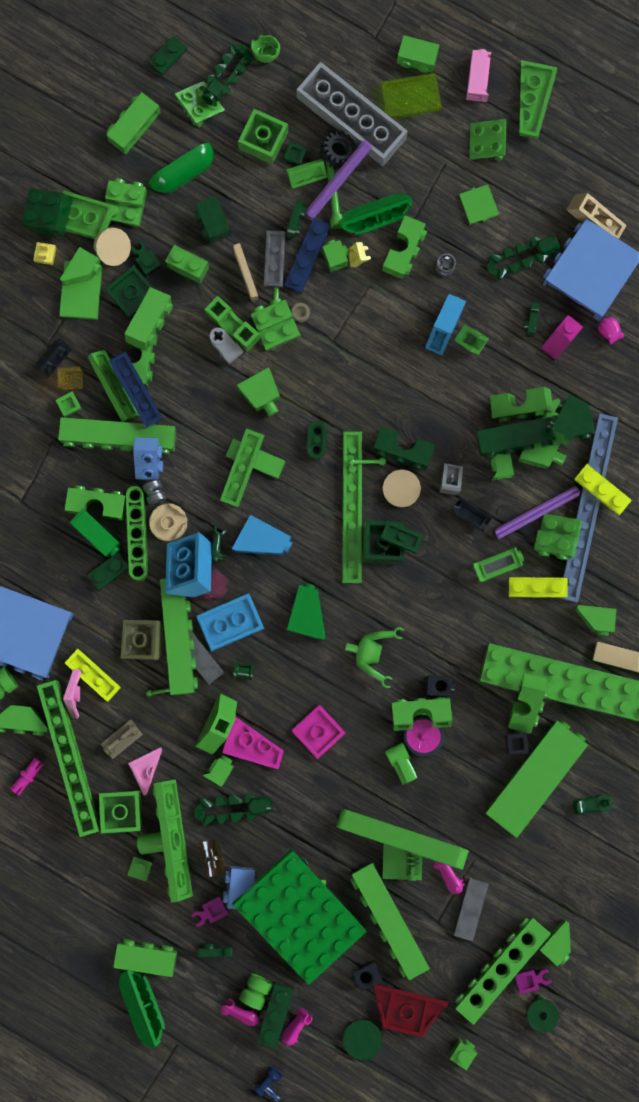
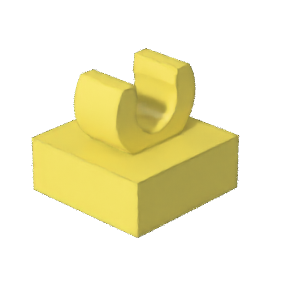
M37 242L34 262L53 265L56 245Z
M362 242L355 243L347 249L351 267H358L363 262L371 259L370 256H366L365 251L368 250V247L363 246Z

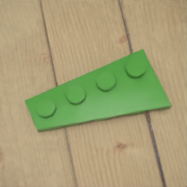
M521 60L520 136L538 139L557 74V67Z

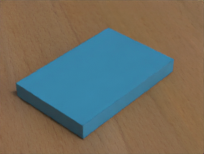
M249 593L196 616L211 652L264 629Z

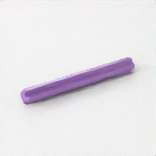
M366 140L362 141L308 207L306 214L309 217L315 218L371 150L372 145Z
M574 486L496 528L494 531L498 539H501L580 495L579 489Z

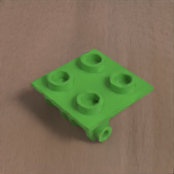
M204 81L174 94L178 99L177 103L183 107L185 113L188 112L187 116L191 117L194 126L197 125V127H201L204 124L203 120L225 111L219 101L213 106H209L202 100L201 96L207 87Z
M506 119L470 123L469 159L495 157V160H503L506 148Z
M383 844V879L422 880V856Z

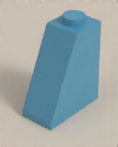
M451 294L448 295L434 324L425 347L426 349L443 355L465 306V300Z
M250 515L232 550L238 553L283 555L284 551L288 553L292 546V542H290L291 536Z

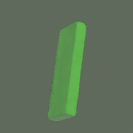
M232 440L226 454L227 458L235 461L241 444L240 441ZM259 450L253 469L278 479L286 461Z

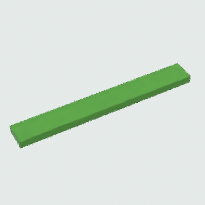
M343 432L342 583L361 584L362 464L350 466L348 460L350 458L362 460V432Z

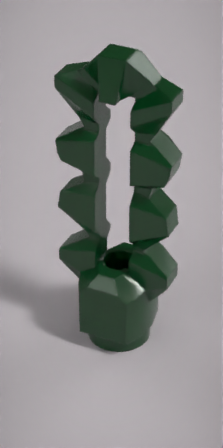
M231 43L229 54H223L221 58L222 64H217L214 67L215 75H208L206 79L207 87L201 96L207 105L213 106L222 96H228L231 92L229 85H236L239 79L237 74L242 75L245 73V64H249L253 60L247 46ZM238 52V56L244 57L225 84L222 85L217 80Z
M555 235L543 239L532 237L530 246L520 242L516 244V251L505 248L503 249V256L491 254L489 255L490 262L487 265L488 273L496 276L498 280H502L507 272L514 275L521 266L525 269L530 268L534 260L542 264L548 255L560 249L559 242ZM536 247L538 254L500 270L497 269L496 264Z
M246 793L243 800L235 794L230 795L228 801L221 796H216L214 802L206 798H200V804L194 811L195 817L202 821L203 826H207L215 819L219 825L223 824L229 817L232 822L237 823L244 815L248 821H253L258 815L273 812L271 797H257L252 793ZM249 803V811L210 816L205 814V807Z

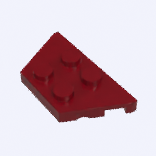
M380 984L374 985L383 1028L418 1037H423L430 1025L435 1022L439 1014L449 1003L446 1000Z

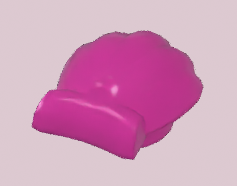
M603 318L602 322L599 323L598 330L603 337L608 339L610 345L624 337L620 325L615 318Z

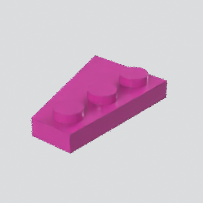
M235 717V722L226 739L222 753L279 769L284 750Z

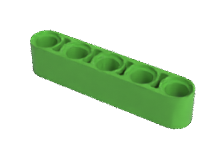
M133 486L126 492L129 574L136 581H144L148 576L145 495L139 487ZM133 492L140 493V498L136 501L131 500ZM136 510L140 511V518L132 519V513ZM136 529L142 531V535L138 539L132 537V533ZM137 548H141L143 551L142 556L139 558L133 556V551ZM138 567L143 568L142 576L135 577L134 570Z

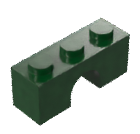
M381 426L373 449L376 455L387 458V456L393 457L394 461L405 464V462L410 463L413 468L418 470L428 468L435 444L417 439L412 449L403 450L397 444L399 432Z
M275 981L257 1043L276 1049L294 987Z

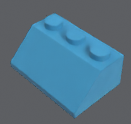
M199 532L167 544L165 592L167 594L197 597L211 592L212 543Z

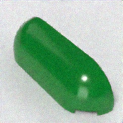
M210 143L201 144L165 166L150 179L149 187L153 191L166 194L172 193L207 171L214 159L212 145Z
M407 194L389 195L348 210L342 214L339 222L344 230L354 233V235H360L403 219L412 205V199Z
M125 971L120 975L119 987L135 1032L143 1044L148 1047H156L161 1042L160 1039L162 1031L165 1030V1025L147 977L139 972Z

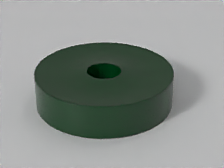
M537 999L528 1006L526 1017L534 1030L548 1032L557 1025L559 1012L551 1001ZM541 1012L546 1013L544 1019L539 1018Z

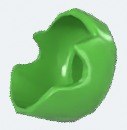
M260 35L256 41L252 40L251 51L256 60L261 63H269L280 54V44L275 37Z

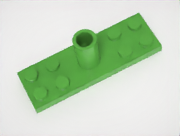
M175 779L154 783L153 795L157 802L156 815L159 818L161 832L143 834L137 838V847L140 854L164 852L166 863L165 876L168 878L169 884L167 892L171 898V903L193 896Z

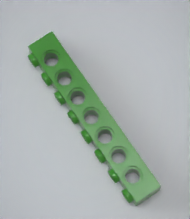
M54 680L38 685L37 689L79 836L83 837L101 831L100 822L68 710L63 700L64 696L60 682Z

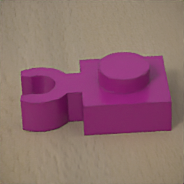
M219 896L203 904L204 911H195L191 916H201V921L196 924L199 927L204 924L206 919L213 923L229 913Z
M534 969L517 973L515 979L520 995L539 990V983L544 985L552 983L551 979L543 980L542 978L543 974L548 973L549 970L541 969L538 974H535Z

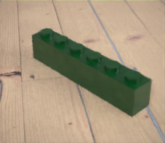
M591 409L587 411L574 438L586 440L595 433ZM552 417L477 431L475 435L480 457L485 456L486 459L497 456V453L504 452V455L515 453V450L518 449L529 451L538 445H542V448L553 446V442L557 441L546 436L549 431L546 427Z

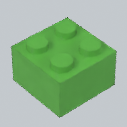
M253 109L238 140L239 150L273 165L288 134V124Z
M141 790L99 793L101 833L143 830Z

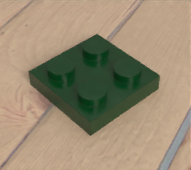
M133 265L107 286L105 291L130 319L136 314L149 288L153 287Z

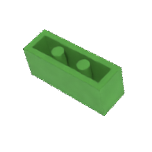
M142 92L139 96H135L132 99L131 106L127 110L122 111L116 124H112L107 130L106 136L108 141L124 154L129 152L161 113L159 105Z
M149 288L124 334L126 343L145 351L154 344L155 334L158 330L162 329L166 314L169 315L173 308L170 295L154 288Z
M123 939V942L117 944L114 968L173 977L177 951L173 950L172 946L162 945V948L154 947L153 943L142 942V945L134 944L135 941Z

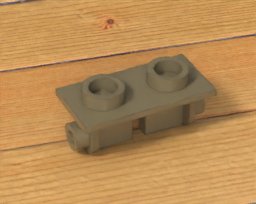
M129 720L101 745L104 751L114 759L143 734L134 722Z

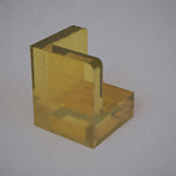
M80 367L57 368L58 388L60 390L83 389V371Z

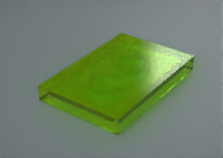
M436 73L380 83L385 113L392 119L442 110Z

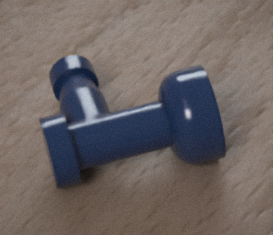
M271 1066L267 1071L268 1076L259 1086L256 1085L254 1090L260 1096L266 1093L273 1101L277 1102L281 1096L270 1085L273 1081H280L283 1076L274 1066Z

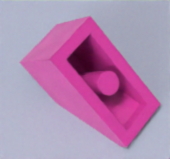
M568 315L541 349L556 360L578 335L583 326Z

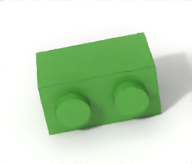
M404 35L397 63L404 68L413 67L423 73H433L439 44Z
M176 245L173 246L165 261L167 268L201 284L209 269L208 261Z

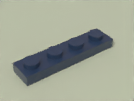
M313 218L284 287L302 294L331 228L330 224Z
M124 352L109 360L145 427L148 428L163 420L127 353Z

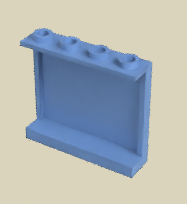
M586 218L583 224L579 222L574 232L576 235L574 238L569 237L563 246L566 248L564 253L561 254L559 252L553 261L556 263L554 268H549L543 276L545 278L543 285L546 286L548 283L594 313V318L600 321L639 263V252Z
M0 586V665L7 667V664L15 666V671L25 674V671L33 673L31 677L43 680L44 677L49 678L48 674L68 622L72 620L73 613Z

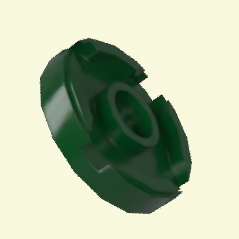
M355 1020L344 1031V1048L354 1059H371L377 1055L381 1048V1031L370 1020Z

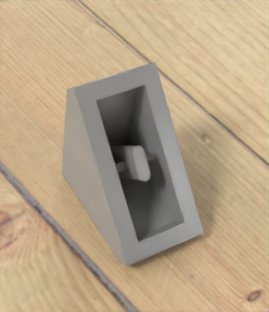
M444 463L440 493L459 495L463 466Z

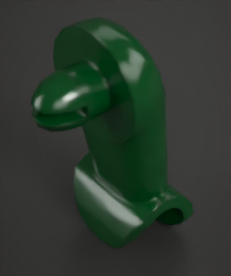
M217 525L213 529L211 562L216 564L217 560H227L224 559L227 558V555L220 553L221 536L225 533L226 528L223 529L222 533H218L216 530Z
M606 794L587 799H575L573 801V808L577 815L586 814V812H607L613 806L612 798Z

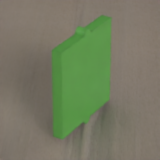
M489 185L476 189L473 187L472 190L459 194L470 225L481 221L486 222L487 219L499 216Z

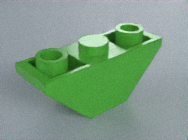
M219 693L195 747L212 755L227 739L235 722L237 701Z
M11 705L0 714V732H6V728L14 729L13 733L25 734V730L33 731V735L44 736L45 732H50L48 725L34 707Z

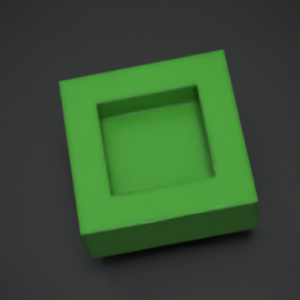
M73 392L56 400L65 418L82 410Z
M134 856L127 876L146 882L153 862Z

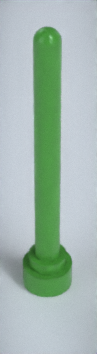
M329 162L326 163L328 183L335 176L334 167H329ZM336 191L330 198L333 213L330 219L332 229L342 228L339 222L342 214H340Z

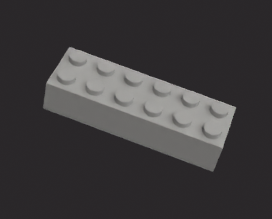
M321 62L297 88V99L340 133L344 132L345 137L348 134L350 136L348 139H353V143L356 146H359L363 140L370 143L372 148L367 154L381 166L386 164L407 139L408 131Z

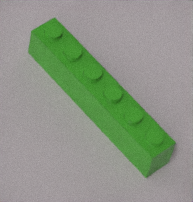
M60 418L58 440L66 447H75V444L82 445L83 448L93 449L94 446H101V449L113 450V447L120 448L121 451L130 452L134 449L135 438H159L162 454L175 452V426L152 425L146 428L144 424Z
M160 579L170 695L195 694V689H198V680L193 675V670H196V660L191 656V651L195 650L194 639H190L189 631H193L192 620H188V612H191L190 601H186V596L167 594L165 592L166 579Z
M370 862L351 873L353 878L350 880L355 890L360 889L362 893L360 899L364 906L370 907L372 913L369 915L374 925L379 924L381 938L384 942H389L391 948L388 950L393 960L398 959L400 963L398 969L403 978L407 976L411 980L429 970L430 968L373 863Z

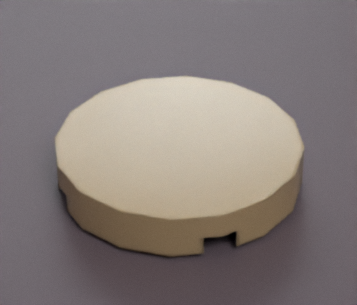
M111 227L102 230L95 238L94 251L96 252V257L103 264L110 266L120 265L126 261L130 254V240L121 229Z
M396 470L389 474L384 481V497L393 506L399 508L409 507L420 496V481L410 471Z
M174 504L158 506L153 510L149 518L152 533L158 539L165 542L179 539L187 529L185 512Z

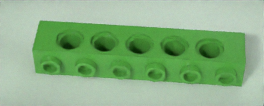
M525 917L520 922V929L508 936L506 939L507 944L503 949L500 947L494 953L492 962L490 964L487 962L481 968V975L477 979L474 977L467 985L469 989L464 994L460 993L455 999V1009L473 1025L550 936L551 933L533 917ZM529 933L531 941L529 943H522V936ZM514 948L518 949V956L510 958L509 951ZM505 964L506 970L503 973H497V965ZM486 979L493 980L491 988L486 989L483 987V982ZM473 994L480 995V1001L476 1004L470 1002V997Z

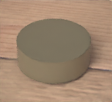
M297 303L292 307L291 313L294 321L303 323L308 320L310 309L306 304Z

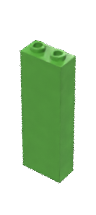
M562 720L560 722H553L484 812L516 838L588 746L585 743L586 739L578 732L576 734L572 733L569 730L571 727Z

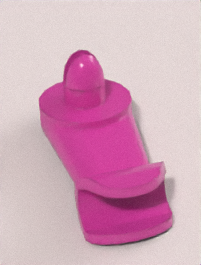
M435 861L434 867L440 870L448 890L453 894L461 893L465 883L462 884L463 880L456 877L449 865Z
M227 999V1005L221 1007L223 1015L230 1014L248 1026H256L259 1023V1011L254 1012L256 1009L251 1011L241 1009L235 1006V1002L232 999Z
M299 1008L297 1010V1017L283 1031L281 1040L284 1045H295V1042H298V1034L304 1025L311 1023L312 1016L305 1009Z

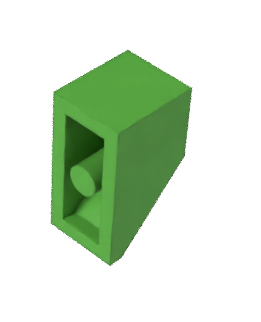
M79 247L60 278L62 284L68 286L91 280L101 270L100 259Z
M584 605L575 606L577 614L591 631L597 632V635L609 636V633L615 632L617 609Z
M565 919L554 928L550 936L539 947V950L557 967L559 964L563 965L570 956L568 954L571 952L569 923Z

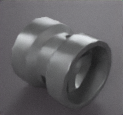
M442 254L437 260V273L443 277L450 276L455 269V258L451 254Z
M160 480L152 481L142 486L144 492L147 493L148 505L159 503L166 499L165 493L161 490L162 484Z

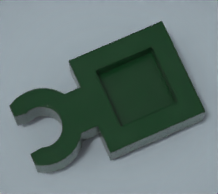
M140 240L139 243L142 248L136 250L131 246V250L134 255L139 256L135 260L144 274L148 276L162 267L151 249L146 252L145 244Z
M532 302L529 318L524 321L523 330H526V337H534L536 333L540 305L538 302Z
M203 943V947L198 949V957L233 955V947L215 946V943Z

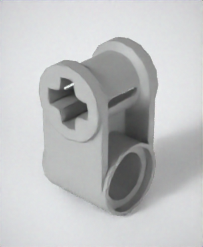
M214 328L210 332L212 345L228 364H231L243 353L242 348L224 329ZM215 335H222V340L217 339L215 341Z

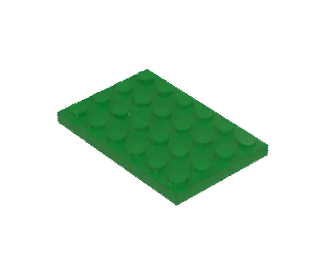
M292 849L232 902L233 906L308 985L367 932L360 922Z

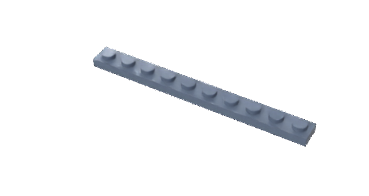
M599 414L588 465L605 478L618 417ZM582 487L576 519L583 522L575 558H568L566 560L563 578H568V598H558L578 603L600 504V500L584 487Z

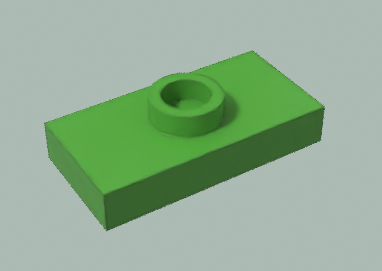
M323 159L287 169L292 189L327 178Z

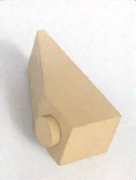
M588 193L575 194L566 209L582 223L587 218L618 239L626 227V224Z

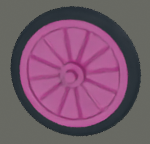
M418 717L413 719V730H404L403 741L406 748L412 754L428 757L437 753L442 747L444 732L442 728H432V722L429 717Z

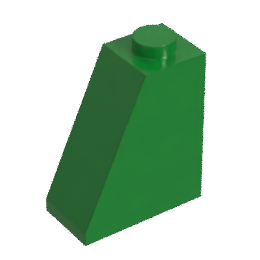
M84 509L70 521L107 558L113 557L119 552L121 544Z
M304 583L303 586L299 585L287 631L324 641L325 631L318 590L315 589L314 585Z

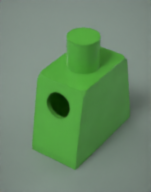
M269 367L237 385L240 393L256 412L265 409L269 417L278 412L274 402L278 401L280 396Z
M553 442V446L542 448V445L534 446L533 450H522L518 461L548 469L551 462L562 466L567 455L557 451L560 445L559 442Z

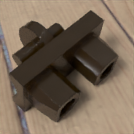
M219 838L200 842L206 878L226 874Z

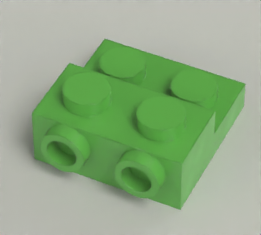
M114 178V181L109 180L105 196L106 203L116 207L110 222L140 228L147 195L146 187H143L142 183L132 182L131 185L126 184L124 180Z
M280 298L270 302L271 306L266 308L259 306L253 309L254 313L251 314V319L266 351L301 337L286 300L281 301Z
M544 514L541 530H538L534 549L538 552V555L549 557L552 554L557 555L556 558L561 560L575 558L583 521Z

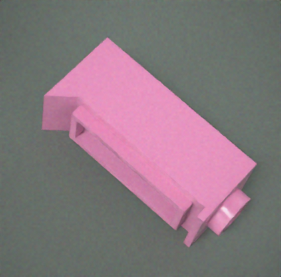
M485 49L472 51L466 100L487 102L489 95L486 91L491 52H487Z

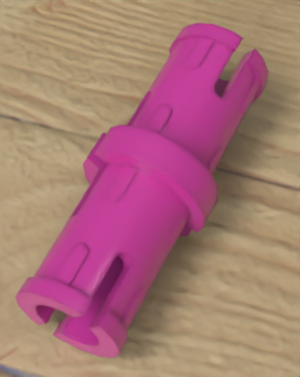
M34 757L27 768L20 772L21 775L10 789L20 796L26 786L34 781V776L44 764Z

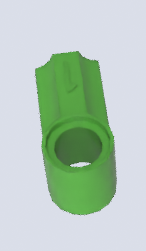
M403 743L385 750L402 785L417 778Z

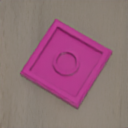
M320 704L291 730L316 759L323 755L345 734L343 729Z

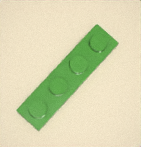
M106 351L91 353L88 359L121 421L127 422L138 418L139 414L113 370Z
M250 429L245 430L220 501L239 507L265 435Z

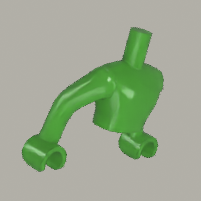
M401 627L396 628L394 631H378L366 634L362 637L358 646L349 643L346 645V651L356 653V665L368 675L379 680L384 688H390V686L384 684V680L393 679L389 676H383L369 666L370 664L378 665L382 645L377 644L374 640L393 637L401 640L402 637L396 635V631H404Z

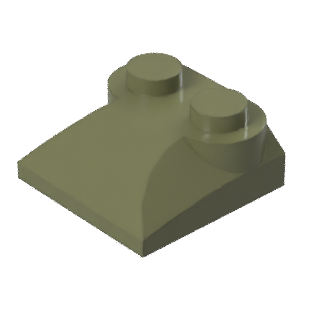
M123 620L121 658L158 660L163 652L164 628L161 621Z

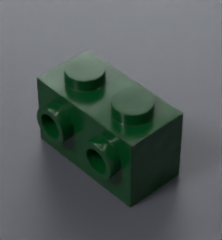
M217 196L195 204L197 211H194L197 221H201L204 228H201L205 239L208 238L210 243H214L231 236L230 227Z

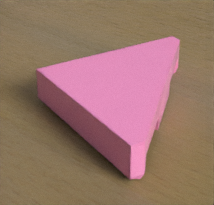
M73 669L63 698L70 717L73 719H78L79 717L76 701L80 702V686H77L81 671L78 669Z
M161 747L128 763L143 796L148 793L162 753Z

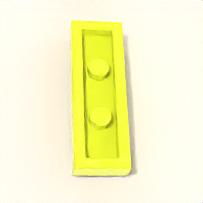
M588 464L585 465L574 479L618 516L632 501Z
M509 577V597L568 598V578Z
M79 649L65 662L72 670H80V678L107 702L121 688Z

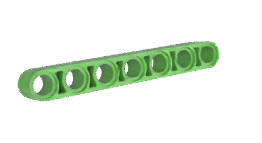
M341 809L336 824L338 829L461 870L464 868L469 850L346 809Z

